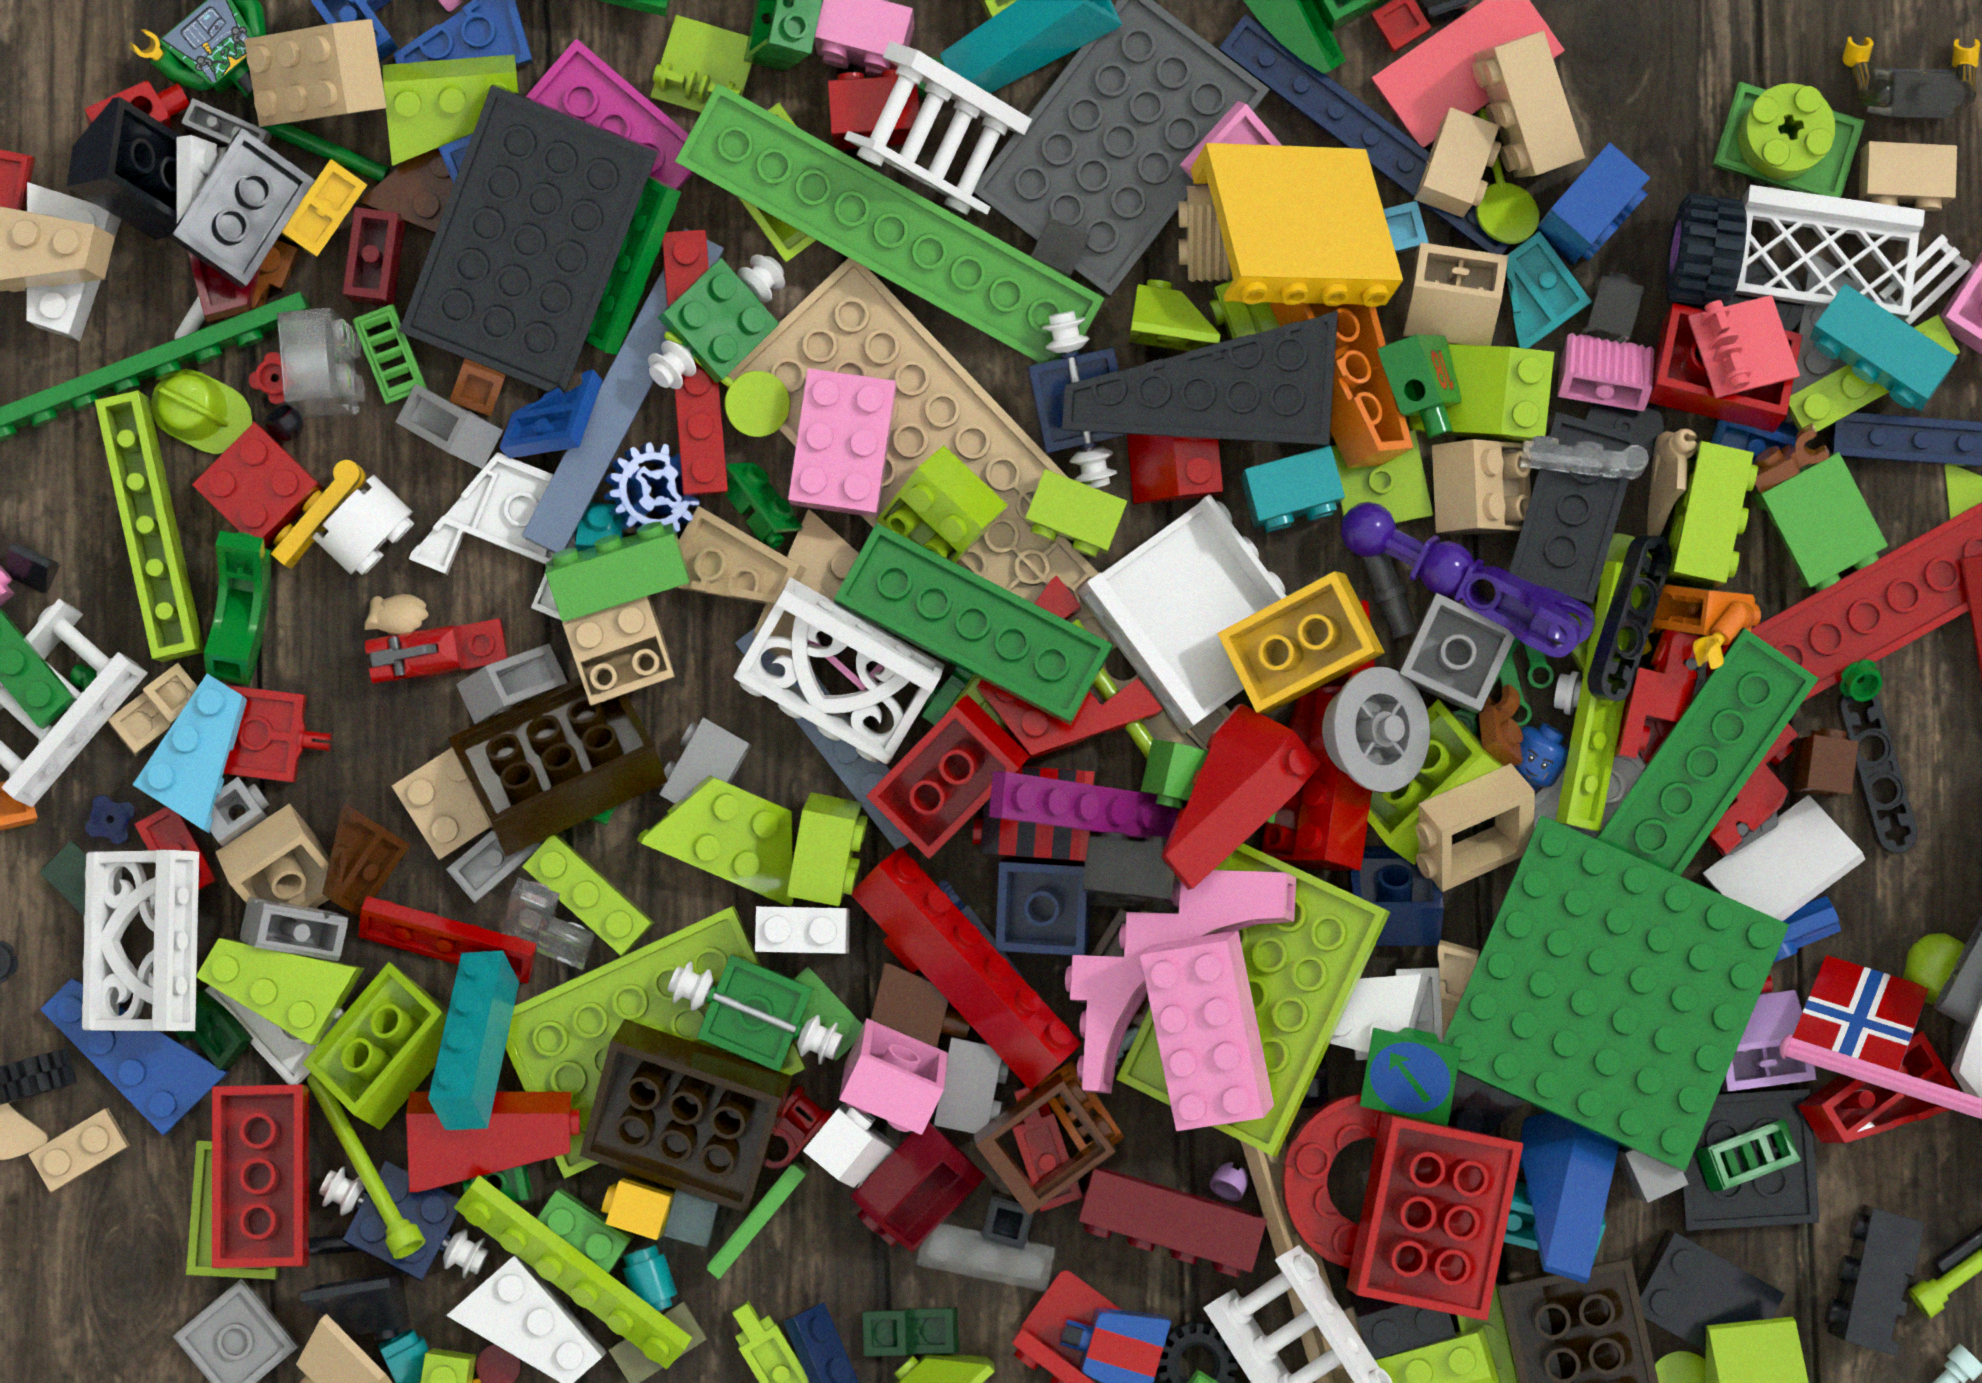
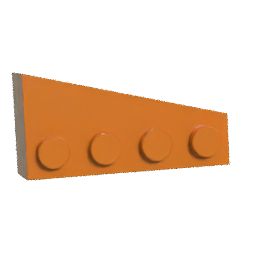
M1270 303L1269 305L1280 327L1338 311L1331 434L1347 467L1383 465L1411 450L1413 444L1406 418L1399 411L1377 348L1386 346L1376 307L1357 304L1327 306L1315 303H1300L1297 305Z

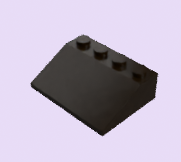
M581 677L448 737L505 857L668 782L657 750L626 694L590 706Z
M624 1019L610 1041L579 1156L748 1214L783 1114L793 1076Z
M1631 1258L1593 1264L1587 1284L1546 1271L1495 1282L1517 1383H1659Z

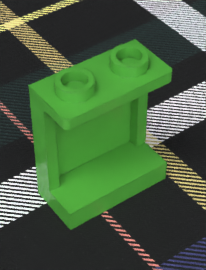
M1839 452L1829 453L1830 458L1820 463L1808 464L1800 468L1799 474L1762 493L1757 491L1752 494L1759 510L1767 511L1801 578L1797 579L1801 588H1811L1814 586L1816 591L1823 590L1841 580L1838 573L1853 565L1855 570H1859L1877 561L1879 556L1876 552L1888 546Z

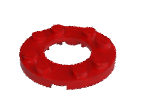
M1362 1092L1345 1095L1328 1102L1313 1112L1303 1122L1286 1151L1281 1177L1285 1209L1296 1232L1320 1256L1346 1268L1351 1266L1359 1223H1354L1342 1216L1333 1205L1327 1187V1180L1331 1164L1340 1150L1352 1141L1368 1137L1377 1138L1381 1115L1384 1111L1360 1106Z

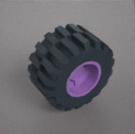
M1687 193L1681 201L1672 229L1667 259L1666 290L1670 302L1705 307L1708 303L1721 300L1723 306L1729 305L1739 282L1746 244L1747 214L1742 200Z

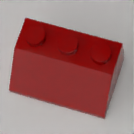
M1127 435L1133 505L1200 499L1209 494L1212 497L1221 496L1223 485L1218 440Z

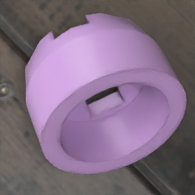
M1233 1162L1222 1164L1215 1171L1209 1186L1218 1196L1230 1201H1239L1242 1199L1247 1188L1248 1175L1242 1166L1238 1171L1233 1168Z

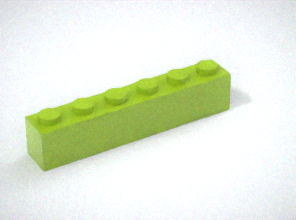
M137 390L95 400L151 657L154 660L166 662L204 653L205 648L149 397Z

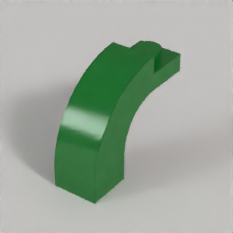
M220 531L215 544L219 573L218 596L211 631L203 653L206 674L211 675L217 680L250 685L260 652L267 616L271 582V550L265 549L264 538L254 537L244 532L231 533Z

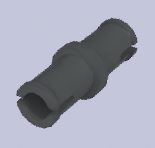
M1383 553L1377 557H1361L1376 593L1372 595L1375 604L1380 603L1392 634V640L1417 631L1418 625L1414 621L1404 595L1408 590L1405 583L1400 584L1390 556Z

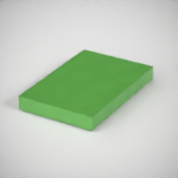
M1739 81L1736 85L1711 167L1784 190L1841 198L1865 120L1832 110L1835 119V136L1832 147L1812 169L1798 178L1781 181L1766 177V175L1760 173L1755 168H1751L1743 159L1738 146V129L1744 114L1756 99L1767 90ZM1784 124L1778 129L1780 134H1788L1789 139L1794 136L1792 129H1787Z
M799 1160L797 1162L794 1161L707 1265V1270L717 1279L722 1277L810 1171Z

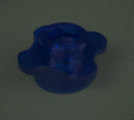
M106 795L97 796L92 802L94 808L90 813V821L85 825L87 834L91 837L104 836L110 838L114 844L124 843L129 836L127 832L129 820L135 816L134 806L130 802H123L121 804L113 802ZM109 815L114 817L112 824H109L106 820Z

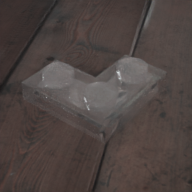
M518 877L511 892L502 934L517 936L523 940L537 943L536 952L584 970L590 957L595 933L587 931L583 926L575 922H565L555 918L560 893L550 890L542 883L530 882Z

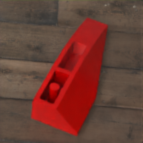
M1359 600L1371 624L1369 603L1365 600ZM1375 659L1298 698L1288 728L1295 731L1321 765L1299 791L1276 812L1274 823L1266 822L1262 845L1263 853L1291 866L1324 871H1361L1372 791L1357 784L1348 774L1341 771L1332 762L1324 745L1322 725L1325 711L1333 697L1342 690L1346 682L1356 673L1375 667Z

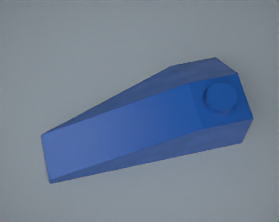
M1549 1112L1527 1117L1522 1123L1519 1141L1524 1143L1519 1168L1524 1169L1527 1186L1525 1194L1527 1202L1532 1203L1536 1221L1533 1229L1543 1271L1587 1284L1594 1261L1619 1144Z

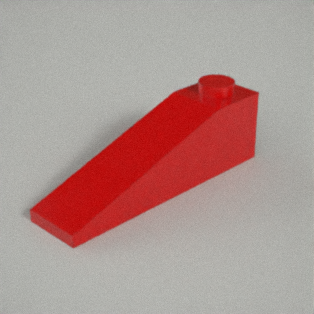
M1243 704L1236 705L1211 734L1206 746L1209 752L1202 769L1196 770L1191 784L1195 786L1185 809L1179 811L1161 855L1162 859L1188 890L1194 889L1289 801L1321 765L1295 731L1261 713H1256L1255 710Z

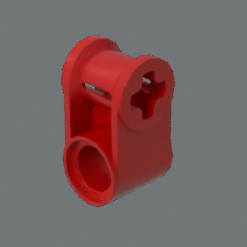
M801 1085L787 1099L775 1134L787 1141L789 1146L786 1158L778 1162L767 1158L765 1166L768 1168L779 1169L789 1164L805 1144L811 1142L834 1114L830 1109L824 1111L804 1094L805 1088ZM796 1107H800L804 1112H806L810 1117H812L813 1122H810L802 1114H800L796 1110Z

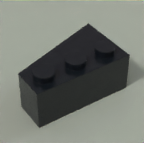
M1868 1205L1863 1206L1862 1213H1855L1849 1231V1237L1854 1238L1849 1256L1843 1255L1837 1271V1280L1842 1281L1837 1299L1833 1297L1830 1299L1825 1312L1824 1321L1826 1324H1829L1828 1333L1844 1341L1897 1356L1900 1343L1891 1341L1897 1316L1904 1318L1906 1315L1908 1303L1902 1301L1908 1277L1912 1278L1914 1276L1924 1222Z

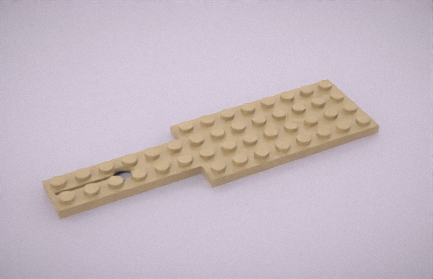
M848 258L791 311L727 375L735 380L738 376L749 371H765L781 380L789 394L790 409L786 421L778 430L795 447L808 368L896 381L897 392L878 517L914 471L944 445L1008 504L987 532L956 564L1033 604L1050 580L1057 575L1081 605V610L1067 621L1073 623L1079 619L1088 632L1113 644V649L1118 647L1077 593L1086 582L1099 573L1078 551L1071 548L1072 544L1066 538L1057 535L1055 542L1041 538L1030 532L1033 525L1025 523V517L1044 469L1065 477L1067 476L868 268ZM860 515L872 528L878 523L876 517ZM1104 663L1103 669L1119 691L1137 678H1140L1137 673L1132 679L1125 681L1117 680L1108 673L1106 664ZM1142 681V683L1145 685V687H1146V688L1149 690V692L1153 695V693L1150 691V689L1147 687V685L1144 683V681ZM1092 685L1090 692L1100 704H1104L1105 700L1094 685ZM1223 704L1184 734H1182L1164 710L1157 717L1148 720L1145 718L1141 722L1156 740L1177 742L1199 748L1190 739L1191 737L1203 750L1209 751L1206 746L1211 734L1231 711Z

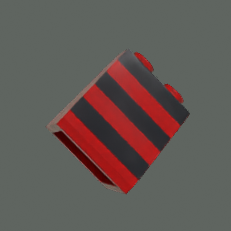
M1021 766L1015 773L1094 785L1095 771ZM990 799L984 804L983 819L974 818L972 844L981 845L980 854L1077 862L1088 861L1090 831L989 817Z

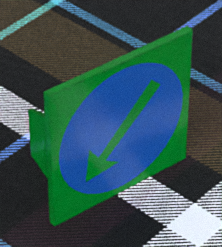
M1373 1027L1360 1106L1448 1126L1462 1047L1440 1043L1435 1033L1408 1027L1396 1033Z

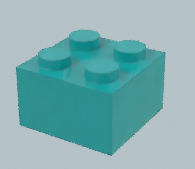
M1331 446L1247 468L1240 477L1253 528L1264 527L1266 533L1289 528L1291 523H1294V518L1307 515L1308 522L1334 515L1333 512L1337 511V506L1345 498Z

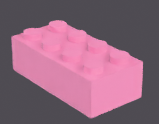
M1239 931L1150 945L1140 954L1176 1131L1264 1118L1273 1108L1274 1102Z

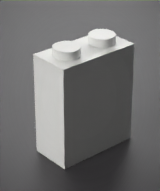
M756 906L755 952L849 953L850 909Z

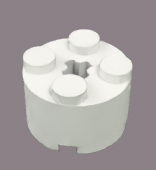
M375 475L366 480L372 487L369 491L364 488L361 491L357 489L323 524L329 531L326 535L320 531L316 532L312 537L351 575L356 571L361 575L367 574L384 556L378 549L387 540H390L392 543L398 542L415 524L408 518L413 511Z

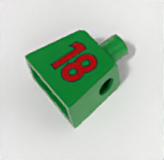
M1416 334L1377 348L1400 413L1403 416H1420L1427 439L1452 432L1453 429L1446 408L1461 403V394L1446 336Z

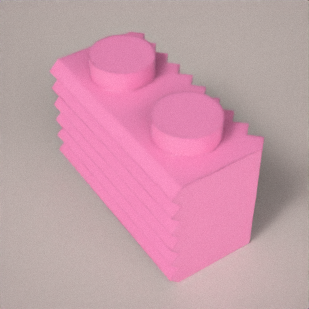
M1574 333L1568 334L1559 362L1557 397L1645 412L1653 388L1654 349L1651 346L1645 348L1643 345L1638 346L1635 343L1623 342L1619 344L1617 340L1610 342L1608 339L1602 341L1599 337L1594 338L1589 335L1581 334L1575 336Z

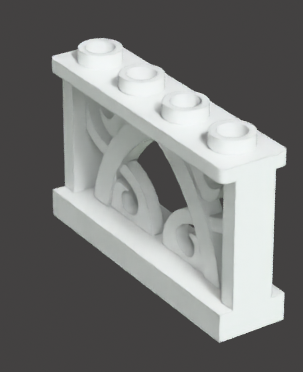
M790 577L733 677L740 681V686L748 693L758 697L764 695L777 702L779 708L787 715L797 719L803 717L816 724L817 729L824 736L837 741L842 739L856 747L857 753L871 762L881 761L888 765L929 695L940 680L945 665ZM784 610L795 615L792 639L782 636H770ZM823 631L832 636L833 640L831 645L821 647L808 644V639L812 642L820 643L817 633ZM847 646L858 651L856 670L860 680L867 689L843 695H824L815 678L809 656L830 657L840 653ZM775 647L792 650V656L781 655L772 662L782 664L785 667V674L777 676L763 668L761 656L766 650ZM874 660L884 666V671L874 673L876 678L882 682L877 683L869 674L866 665L870 661ZM797 680L800 688L793 685ZM911 681L918 685L919 689L905 712H903L901 706L892 695ZM882 701L892 712L894 726L888 732L879 734L865 726L863 720L865 717L873 716L880 724L882 713L877 703ZM853 711L851 717L844 714L845 712Z
M180 850L88 852L86 854L83 1030L195 1031L199 852ZM156 863L155 877L147 881L141 864ZM122 867H126L132 873L136 886L135 890L128 880L122 879ZM140 911L144 923L154 932V950L145 956L137 971L123 950L121 938L130 922ZM133 993L130 1007L123 1015L119 1016V1003L126 1002ZM144 1001L152 1004V1019H137L143 1008Z

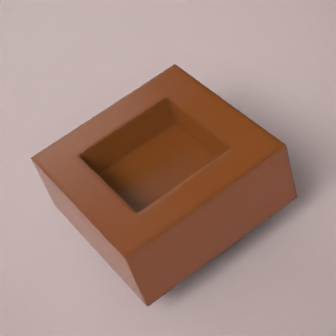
M464 358L449 401L491 416L506 374Z

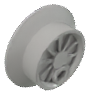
M1387 667L1367 668L1352 676L1343 686L1342 690L1328 704L1322 725L1324 745L1332 762L1341 771L1348 774L1357 784L1375 792L1395 791L1410 783L1423 766L1430 740L1428 713L1419 691L1408 678L1399 674L1400 672Z

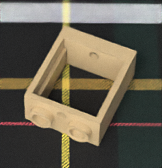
M1511 763L1419 803V823L1416 824V833L1419 838V854L1416 855L1417 866L1421 874L1426 879L1431 878L1442 892L1522 857L1534 830L1535 791ZM1495 816L1494 827L1452 845L1453 834Z

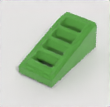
M393 304L352 320L386 405L408 398L415 384L427 389L408 335L399 332L402 319L398 309ZM391 322L392 329L370 336L369 329ZM394 339L398 340L399 346L377 354L376 346ZM401 356L405 357L406 363L383 371L381 364ZM411 372L412 380L391 388L389 387L387 380Z

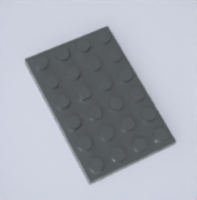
M1118 0L1115 3L1114 7L1123 25L1080 48L1028 115L1032 120L1025 135L1015 132L980 177L973 192L974 196L990 206L991 209L1108 298H1111L1178 211V201H1185L1187 199V186H1197L1180 166L1183 160L1237 101L1246 103L1254 112L1270 90L1153 0Z

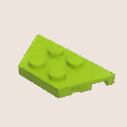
M707 776L693 788V792L688 798L679 800L667 810L668 815L649 831L645 829L637 838L638 842L788 907H791L793 904V897L787 896L793 863L792 811L714 776Z

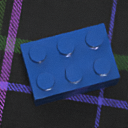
M1609 142L1549 210L1537 226L1535 233L1540 231L1550 246L1571 265H1574L1581 256L1589 261L1648 195L1642 187L1651 177Z

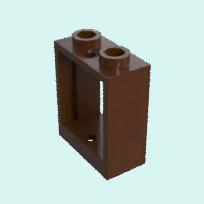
M1060 1072L973 1135L977 1148L1028 1215L1039 1209L1116 1152L1110 1140L1116 1135L1113 1129L1100 1113L1093 1118L1084 1106V1103L1089 1101V1098L1074 1078L1066 1082ZM1057 1094H1060L1095 1141L1033 1186L998 1138Z

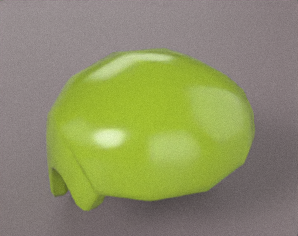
M1946 933L1928 934L1920 938L1917 943H1914L1908 951L1903 979L1918 983L1929 989L1926 1003L1931 1005L1936 1003L1941 989L1965 947L1964 943Z

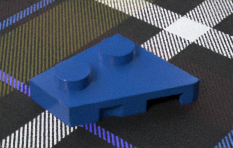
M593 369L587 370L581 374L582 384L564 394L557 387L545 394L537 402L529 403L513 412L499 447L502 452L510 459L580 447L603 381Z

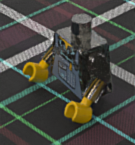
M1848 37L1842 61L1847 66L1852 67L1851 74L1858 98L1863 105L1867 106L1868 113L1889 117L1954 118L1955 109L1969 108L1974 103L1977 90L1976 67L1979 63L1980 53L1979 40H1974V47L1963 48L1959 46V39L1954 40L1952 66L1955 70L1873 68L1869 62L1873 48L1871 38L1864 37L1862 46H1859L1852 41V37Z

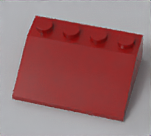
M1382 1112L1346 1288L1358 1296L1487 1321L1524 1143Z

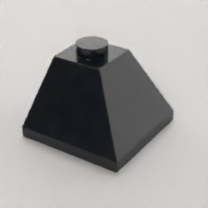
M401 1271L314 1285L300 1292L302 1303L323 1315L327 1314L332 1320L359 1335L372 1333L373 1341L400 1336L398 1328H404L410 1324Z

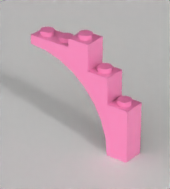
M1213 870L1194 889L1190 890L1180 880H1177L1174 885L1173 898L1175 906L1179 907V914L1127 912L1126 923L1121 924L1119 932L1120 948L1124 950V957L1072 955V966H1068L1066 969L1065 987L1067 992H1070V1000L1087 1003L1086 1011H1083L1080 1016L1081 1037L1085 1038L1084 1055L1079 1057L1077 1063V1078L1079 1082H1082V1090L1111 1094L1116 1060L1127 1028L1148 994L1140 959L1142 952L1150 945L1236 931L1259 924L1294 922L1296 877L1286 872Z

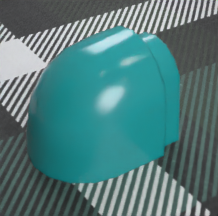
M408 1329L399 1333L400 1336L389 1338L377 1344L396 1383H421L425 1353L429 1351L424 1336H417L414 1329Z

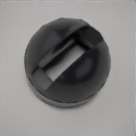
M294 403L285 404L275 409L264 420L273 436L282 441L292 440L289 433L293 430L300 435L304 425L302 415Z

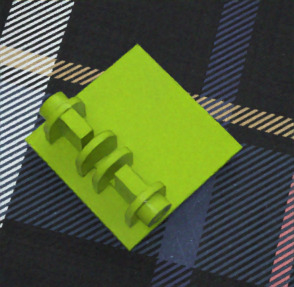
M676 15L661 64H657L654 71L653 81L655 83L650 98L701 113L717 83L742 96L752 63L743 61L748 36Z

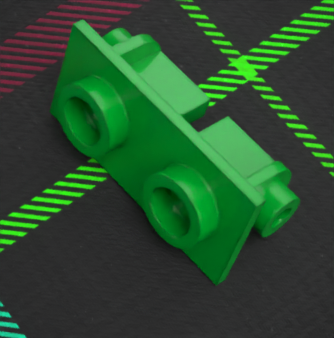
M755 462L726 465L730 473L727 474L728 491L724 494L740 515H746L752 507L754 508L755 512L746 523L760 542L775 549L785 540L782 535L783 532L802 530L803 526L794 516L792 506L779 496L770 484L768 474L760 466L756 465Z

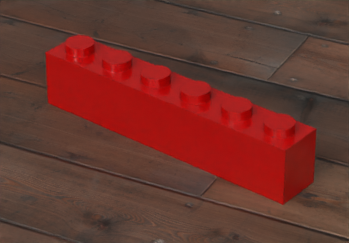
M902 847L878 864L852 891L853 898L1030 1091L1082 1044L1068 1026L1056 1016L1040 996L1021 978L1008 961L999 954L979 932L977 927L964 916L949 897L919 867L918 863Z

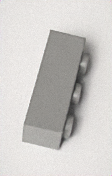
M193 98L181 122L187 129L228 146L236 132L241 128L267 146L272 137L265 129Z

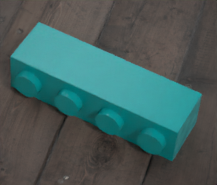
M503 950L461 953L428 1097L445 1130L486 1129L489 1126L519 981Z

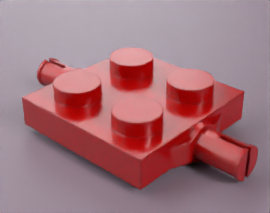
M226 685L247 699L233 751L229 752L223 774L296 783L298 762L304 748L330 752L332 744L314 742V740L332 741V733L306 731L304 716L307 695Z

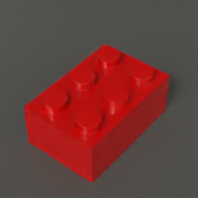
M1673 303L1662 322L1653 366V388L1648 402L1775 433L1787 416L1794 379L1715 398L1688 320V316L1706 311ZM1784 330L1797 365L1803 334Z
M966 694L866 797L930 859L991 798L993 771L1015 773L1031 756Z

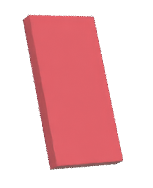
M1484 0L1380 71L1370 81L1410 138L1425 149L1434 142L1440 123L1450 107L1474 115L1490 104L1485 87L1480 88L1474 77L1472 64L1476 62L1475 52L1540 31L1545 32L1553 60L1563 54L1565 50L1530 0Z

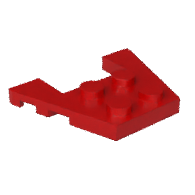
M1057 575L1050 580L1034 603L1066 621L1081 610V605ZM1139 678L1104 704H1100L1089 691L1071 725L982 679L977 685L979 694L1019 745L1031 756L1030 759L1083 742L1086 738L1107 731L1119 730L1128 724L1145 718L1148 720L1157 717L1163 711L1161 705Z

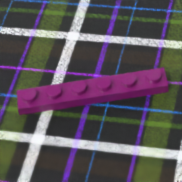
M993 771L989 817L1167 842L1181 809L1155 804L1157 795L1011 772ZM1187 803L1182 804V809H1185Z

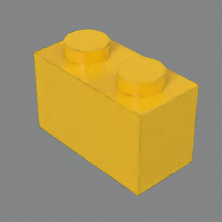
M625 1176L619 1180L618 1184L613 1183L612 1186L609 1185L601 1209L602 1212L608 1213L605 1224L658 1240L665 1232L677 1191Z

